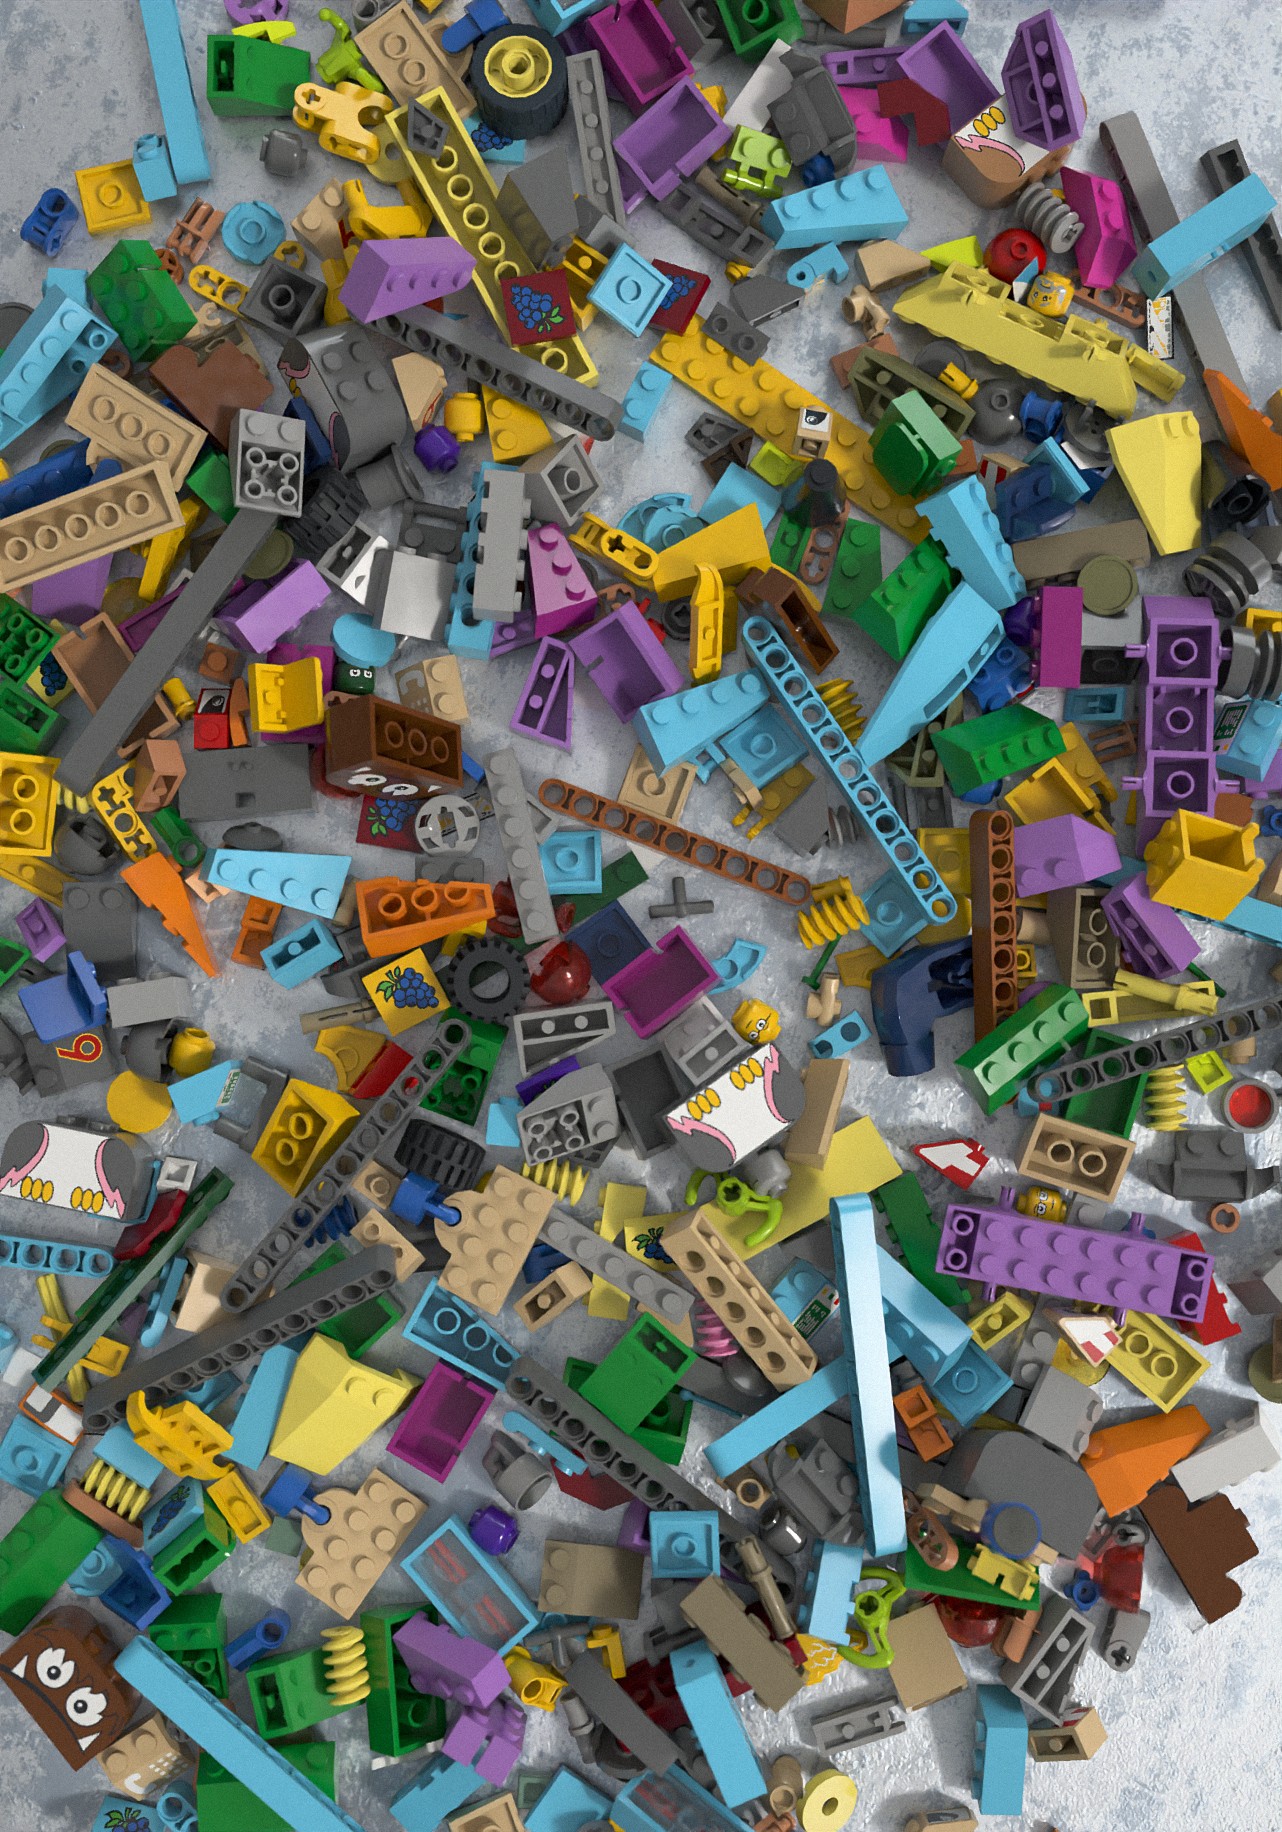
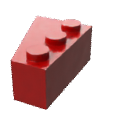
M1188 1229L1160 1239V1241H1165L1169 1244L1206 1253L1197 1233ZM1212 1275L1203 1323L1174 1318L1175 1324L1182 1335L1185 1334L1186 1337L1203 1346L1242 1333L1238 1322L1234 1324L1230 1322L1223 1305L1228 1303L1224 1292H1218Z

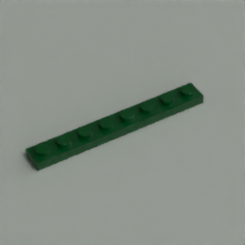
M633 851L602 869V893L561 894L551 901L559 935L604 908L615 899L620 898L649 880L648 875ZM520 920L490 938L496 937L504 942L508 941L521 952L523 957L554 939L551 938L528 945L525 943ZM484 961L477 964L469 975L470 988L473 989L505 968L494 961ZM448 964L435 972V975L449 1001L452 1002L447 988Z
M216 1166L187 1197L177 1223L168 1232L162 1230L149 1242L152 1248L141 1257L133 1258L31 1372L40 1388L50 1394L56 1386L61 1385L67 1379L69 1371L76 1363L90 1353L93 1344L99 1337L113 1327L116 1318L122 1311L137 1300L139 1292L145 1285L160 1274L162 1266L169 1258L183 1248L185 1240L192 1232L200 1228L215 1206L228 1197L230 1189L235 1183Z

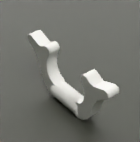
M444 1738L427 1743L426 1746L396 1758L384 1756L370 1760L371 1769L376 1770L404 1762L408 1764L434 1756L435 1753L441 1751Z

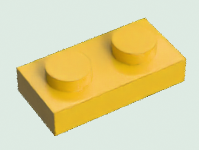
M237 1467L206 1489L230 1526L235 1530L243 1545L272 1525V1519Z

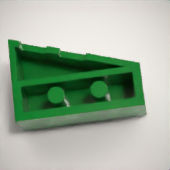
M848 518L843 529L819 619L866 632L850 615L882 583L880 526Z

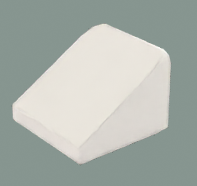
M165 1156L156 1184L158 1194L181 1189L189 1196L194 1188L198 1161Z

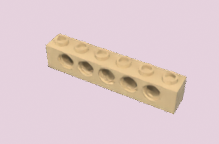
M699 1207L669 1222L659 1243L663 1246L666 1254L683 1271L686 1279L703 1296L706 1304L723 1321L727 1330L735 1336L745 1352L760 1367L765 1377L772 1382L779 1392L810 1380L819 1357Z

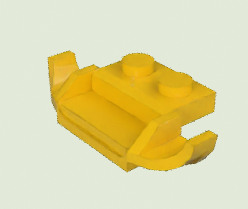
M708 561L694 564V571L698 575V580L690 601L691 626L688 667L691 677L694 679V681H691V688L716 681L721 670V655L735 651L737 645L738 598L733 592L736 587L731 585L723 587L719 572Z
M139 1390L129 1395L126 1414L128 1425L135 1434L133 1441L177 1476L182 1478L189 1475L195 1479L211 1480L220 1479L232 1471L235 1465L231 1462L217 1466L212 1461L215 1455L231 1449L234 1437L226 1432L220 1424L214 1422L200 1411L198 1406L186 1400L166 1409L159 1405L148 1410L145 1405V1393Z

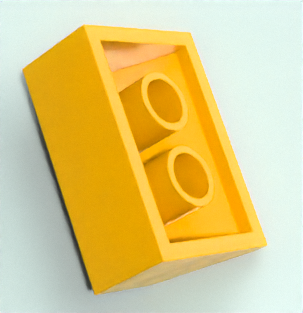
M0 751V854L51 857L58 782L53 780V775L60 765L61 758Z
M290 1079L251 1158L294 1199L298 1198L347 1139L361 1114L338 1093L298 1079ZM324 1182L320 1184L318 1191L321 1190Z

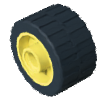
M513 23V25L498 27L497 30L489 32L483 40L479 41L471 57L470 78L473 96L477 103L478 115L485 122L488 129L496 132L503 138L507 137L520 141L544 136L559 124L561 118H564L566 107L569 105L568 71L563 48L559 46V42L555 37L549 35L546 30L535 27V25Z

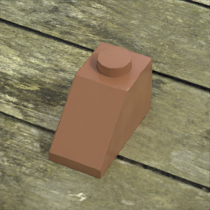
M145 739L135 760L133 800L135 812H159L163 808L169 807L187 772L177 740Z

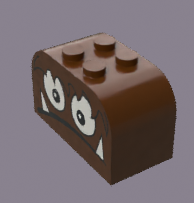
M371 694L341 703L325 711L326 780L329 783L390 801L424 800L463 788L461 725Z
M66 1605L51 1610L0 1654V1677L72 1769L77 1772L119 1736L138 1710L143 1694L115 1669L113 1663L122 1653L123 1649L120 1650L114 1643L109 1628L105 1624L99 1623L87 1610L78 1606Z

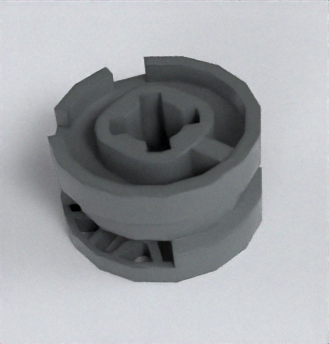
M692 595L664 603L661 623L665 628V633L673 640L679 642L690 641V601Z

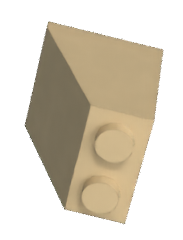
M186 1247L183 1255L188 1260V1264L168 1318L175 1328L201 1333L241 1313L227 1312L219 1301L222 1288L241 1266ZM254 1271L257 1277L265 1278V1274ZM273 1282L254 1305L274 1296L275 1288L273 1287ZM235 1287L232 1291V1298L235 1303L242 1305L245 1301V1294L242 1289Z
M925 1601L909 1606L907 1608L908 1614L896 1618L895 1614L889 1615L890 1620L886 1637L889 1645L894 1650L895 1656L891 1665L888 1666V1670L907 1715L968 1689L967 1679L934 1603L927 1605ZM875 1633L878 1641H882L879 1633Z

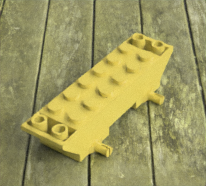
M953 259L946 272L906 287L892 309L893 312L898 313V317L901 320L910 324L917 322L928 327L927 330L937 337H950L956 340L957 345L965 350H978L986 354V358L993 363L999 365L1006 363L1016 368V372L1023 377H1036L1045 381V385L1054 391L1063 392L1064 390L1075 395V399L1084 405L1092 398L1097 401L1096 406L1105 409L1104 412L1114 419L1121 414L1130 421L1133 415L1138 393L1125 357L1130 340L1107 329V321L1104 319L1103 323L1101 322L1103 318H1098L1091 322L1071 313L1064 325L1008 299L1007 296L1012 286L990 275L988 267L985 269V264L980 265L977 269Z

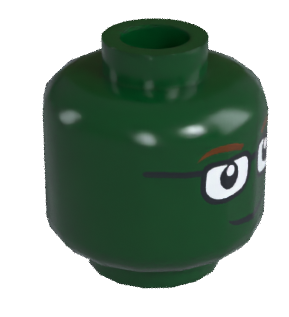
M346 661L338 662L334 666L333 691L360 697L368 694L374 695L376 691L375 667L369 666L368 669L348 664Z

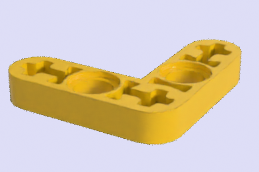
M292 240L281 243L273 257L288 263L285 255H293L296 252L298 260H291L289 265L303 272L307 265V256L302 245ZM199 265L193 268L189 274V284L198 297L207 302H215L218 308L260 329L238 312L240 305L250 290L249 287L210 266ZM208 277L211 283L218 287L217 292L206 284L201 288L198 280L200 278L205 280ZM238 290L241 293L240 300L232 305L225 303L224 296L227 291Z
M192 495L179 504L186 526L153 538L139 589L140 598L151 603L162 599L168 585L179 542L201 528L205 523L210 507L197 495Z
M138 754L97 780L88 792V800L125 857L134 864L157 852V845L127 800L134 795V786H128L124 782L123 775L128 768L135 769V760ZM100 787L111 790L108 799L112 805L121 804L120 808L112 810L108 815L105 811L112 808L107 801H99L97 798L101 794ZM121 813L127 814L131 820L130 828L125 832L118 831L114 825L116 816ZM138 830L140 834L133 837L137 843L147 845V848L144 850L146 856H135L136 844L133 840L125 842L124 838L134 835Z

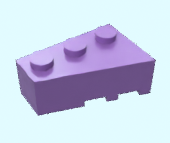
M548 636L543 637L509 728L511 733L572 755L576 653L569 644Z
M419 1610L392 1637L412 1676V1685L423 1694L427 1693L445 1700L449 1699L467 1706L471 1705L485 1709L512 1681L499 1653L467 1635L462 1640L449 1633L451 1631L449 1625L442 1623L437 1627L428 1622V1615L425 1612Z

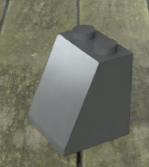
M563 145L508 172L494 204L537 271L547 266L552 269L560 265L566 259L565 254L567 250L574 244L573 238L579 229L568 160Z
M1073 581L1071 587H1077V581ZM1139 585L1131 604L1116 614H1097L1083 604L1080 684L1131 685L1141 658H1125V643H1146Z

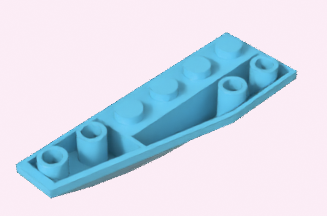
M56 283L0 357V451L77 389L84 381L92 363H98L119 335L82 302Z
M961 581L956 589L946 597L944 604L937 613L928 620L926 627L920 634L864 732L859 737L854 748L867 769L898 749L939 715L970 683L1006 636L1000 614L967 583Z

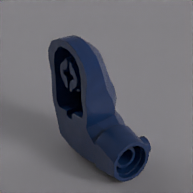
M972 935L914 946L872 973L870 995L873 1021L880 1039L879 1045L888 1074L891 1076H915L935 1068L934 1032L931 1031L935 1019L949 1016L964 1008L974 1006Z

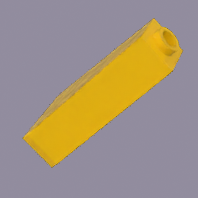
M756 502L748 504L658 553V569L647 580L650 592L656 591L659 603L693 594L698 580V575L694 571V564L708 561L715 566L721 576L723 587L742 582L754 567L766 572L770 566L772 567Z

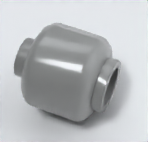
M762 1147L757 1151L759 1157L743 1167L742 1173L754 1193L758 1196H771L774 1199L788 1190L787 1183L792 1177V1172L779 1151L775 1149L767 1150L766 1147Z

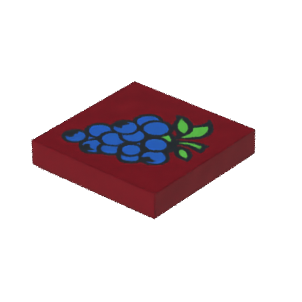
M654 258L651 265L673 284L647 326L683 337L711 280L706 274Z
M565 269L500 280L512 348L577 337Z
M364 794L356 843L421 854L422 850L414 837L413 822L419 808L431 798L418 801H390ZM428 815L421 817L419 828L425 827Z

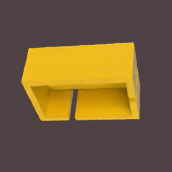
M1056 757L1047 761L997 801L1002 810L1011 815L1016 827L1072 813L1114 836L1117 835L1099 811L1086 818L1083 816L1082 813L1091 809L1094 805Z

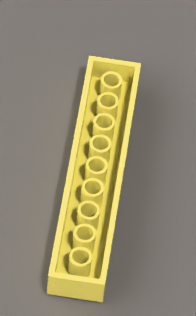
M442 85L415 99L450 126V132L440 160L408 149V103L385 115L388 132L445 237H453L477 260L472 271L470 283L504 345L590 388L598 385L599 373L578 335L572 338L512 348L500 280L542 273L543 270L537 271L494 205L500 191Z

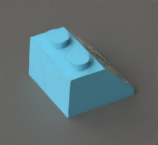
M1257 699L1225 703L1213 728V752H1216L1215 767L1262 783L1282 741V707Z
M228 1060L167 1087L182 1125L193 1123L194 1127L203 1126L220 1118L218 1112L227 1109L241 1076L243 1060Z
M796 1256L766 1290L808 1344L840 1308L838 1287L810 1262Z

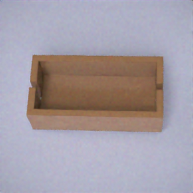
M105 611L79 626L88 638L83 640L81 635L73 630L61 637L51 649L52 654L93 716L136 657L117 628L113 618ZM159 692L117 752L122 759L128 761L139 754L145 739L162 740L183 727L161 692Z

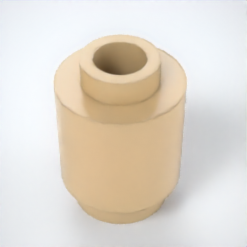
M1021 908L1018 914H1016V941L1040 946L1053 945L1046 913Z
M1229 1019L1227 1028L1234 1035L1237 1026L1232 1019ZM1255 1036L1222 1047L1223 1058L1230 1059V1065L1249 1064L1250 1057L1257 1056Z

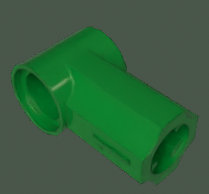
M174 805L163 808L154 815L150 822L172 851L174 859L179 864L196 868L205 858L208 849L207 845L200 841L186 821L180 819V812ZM195 844L197 855L194 859L187 861L185 850L188 846Z

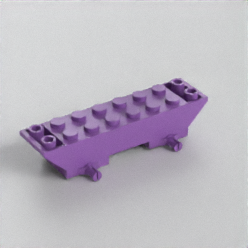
M1143 595L1141 610L1146 643H1125V658H1141L1137 777L1121 776L1122 784L1120 785L1121 790H1137L1135 856H1144V850L1148 842L1155 839L1161 831L1164 822L1170 820L1179 808L1214 819L1215 800L1218 793H1239V787H1237L1240 785L1239 780H1219L1215 769L1216 752H1213L1214 688L1217 686L1218 667L1221 660H1231L1233 647H1222L1219 638V619H1215L1211 601L1208 597Z
M1001 1186L999 1205L985 1207L975 1204L947 1203L934 1271L984 1281L980 1299L994 1302L997 1284L1114 1306L1112 1319L1116 1322L1117 1326L1125 1327L1127 1309L1203 1323L1215 1256L1169 1244L1165 1241L1150 1239L1142 1234L1146 1214L1132 1211L1129 1230L1120 1232L1061 1223L1021 1214L1012 1209L1016 1189Z

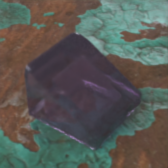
M142 1295L138 1296L137 1300L132 1305L126 1307L116 1318L120 1327L135 1342L139 1338L149 1307Z

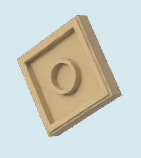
M637 743L616 802L677 826L699 765L684 761L657 779L643 745Z

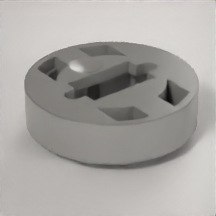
M440 795L426 801L419 808L413 822V833L418 846L430 857L460 858L469 853L476 845L480 834V821L473 806L465 799L455 795ZM441 807H445L447 812L452 811L458 840L454 841L453 848H450L448 843H443L437 819V815L441 814ZM465 807L471 816L465 817L456 808ZM429 815L425 827L419 828L421 817ZM474 827L472 838L464 841L468 834V828ZM428 838L437 847L429 849L422 839Z

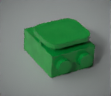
M916 390L910 391L890 402L868 440L874 449L872 459L876 469L897 494L904 496L910 493L914 500L925 494L931 496L944 485L942 480L956 467L957 462L955 460L963 450V447Z
M203 1489L204 1514L155 1557H152L153 1576L176 1596L185 1589L190 1590L196 1587L231 1555L236 1546L235 1530L226 1521L214 1500Z

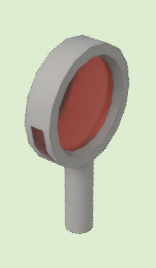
M1242 1078L1232 1082L1224 1090L1220 1099V1111L1224 1121L1232 1129L1245 1134H1258L1267 1130L1275 1122L1279 1113V1107H1282V1094L1276 1095L1275 1091L1267 1083L1258 1079Z

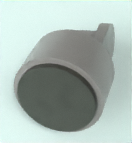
M496 1431L491 1437L492 1446L482 1459V1466L487 1470L496 1490L516 1511L527 1510L537 1503L549 1489L552 1483V1473L533 1453H525L508 1435ZM502 1456L511 1463L507 1469L499 1462Z

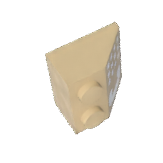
M455 654L423 660L394 673L401 705L461 726L471 724L459 663Z
M158 1708L124 1729L112 1743L95 1756L112 1785L138 1801L144 1799L196 1764V1759L186 1742H177L169 1736L166 1729L168 1716Z

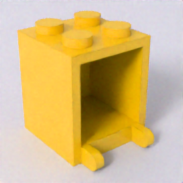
M1179 808L1170 820L1164 822L1159 834L1153 841L1148 842L1144 850V859L1147 862L1148 872L1146 883L1149 885L1150 900L1224 921L1259 882L1258 876L1265 869L1264 860L1255 856L1253 840L1260 832L1259 825L1252 822L1243 828Z

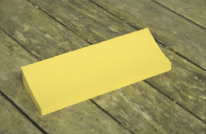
M866 1115L833 1134L824 1171L785 1160L791 1169L792 1177L787 1183L788 1190L777 1197L783 1204L781 1218L774 1231L759 1244L749 1248L744 1244V1238L756 1231L765 1222L768 1215L766 1212L747 1210L741 1216L731 1217L725 1215L719 1209L716 1198L700 1206V1208L739 1258L745 1261L830 1214L829 1200L831 1197L859 1192L868 1193L903 1174V1171L885 1145L869 1115ZM747 1181L744 1182V1183L747 1185V1187H748L750 1190H752L751 1187L749 1186L748 1182H747Z
M1028 1290L1033 1296L1036 1297L1038 1293L1037 1291ZM1074 1299L1072 1307H1088L1099 1314L1104 1311L1112 1318L1114 1306ZM1127 1309L1125 1327L1118 1325L1115 1328L1123 1341L1105 1358L1167 1414L1212 1365L1158 1316Z

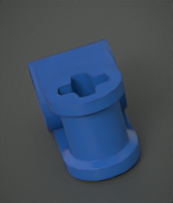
M58 188L46 190L31 215L24 221L20 231L21 239L27 243L33 242L41 247L47 256H54L61 249L64 239L77 222L78 209L63 190ZM65 204L62 211L54 213L58 205Z
M1030 391L1022 403L1019 414L1024 437L1037 445H1040L1051 436L1053 438L1064 416L1062 413V402L1058 400L1054 402L1037 397L1036 392Z

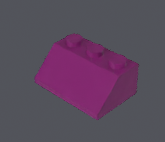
M1043 586L1037 590V595H1033L1031 600V613L1036 615V628H1032L1030 632V647L1035 648V659L1029 665V680L1034 681L1033 689L1066 692L1080 688L1083 587Z

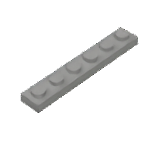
M595 49L565 57L587 197L627 230L600 52Z
M509 747L481 755L525 943L529 945L559 937L515 749Z
M1074 1192L1063 1223L1100 1230L1109 1204ZM1042 1292L1037 1293L1033 1304L1035 1307L1027 1320L1008 1373L1014 1384L1033 1390L1044 1364L1051 1365L1061 1336L1041 1311L1045 1307H1072L1073 1298Z
M554 1206L537 1236L540 1240L678 1326L697 1296Z

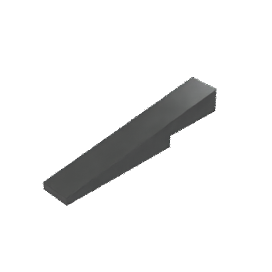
M1238 139L1213 148L1199 158L1217 197L1251 175ZM1271 212L1260 228L1240 242L1239 245L1279 331H1281L1282 238Z

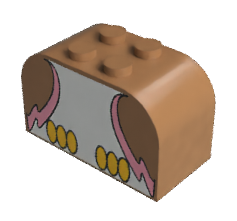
M1004 93L950 137L940 166L972 203L983 209L1000 210L1016 202L1031 184L1041 181L1046 176L1051 179L1059 173L1060 168L1065 165L1063 162L1071 153L1076 141L1049 152L1017 138L1014 133L1006 94ZM1081 93V97H1082V101H1083V105H1084V110H1085V114H1086V117H1085V121H1086V118H1087V104H1086V101H1085V98H1084L1083 94Z

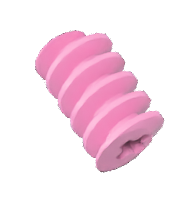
M694 1288V1292L699 1293V1291L696 1288ZM704 1298L695 1301L696 1306L704 1308V1312L695 1315L696 1319L705 1321V1325L696 1328V1332L706 1335L705 1339L697 1341V1346L707 1348V1351L700 1355L727 1356L737 1353L739 1346L730 1342L736 1339L735 1336L727 1330L715 1311L706 1304Z

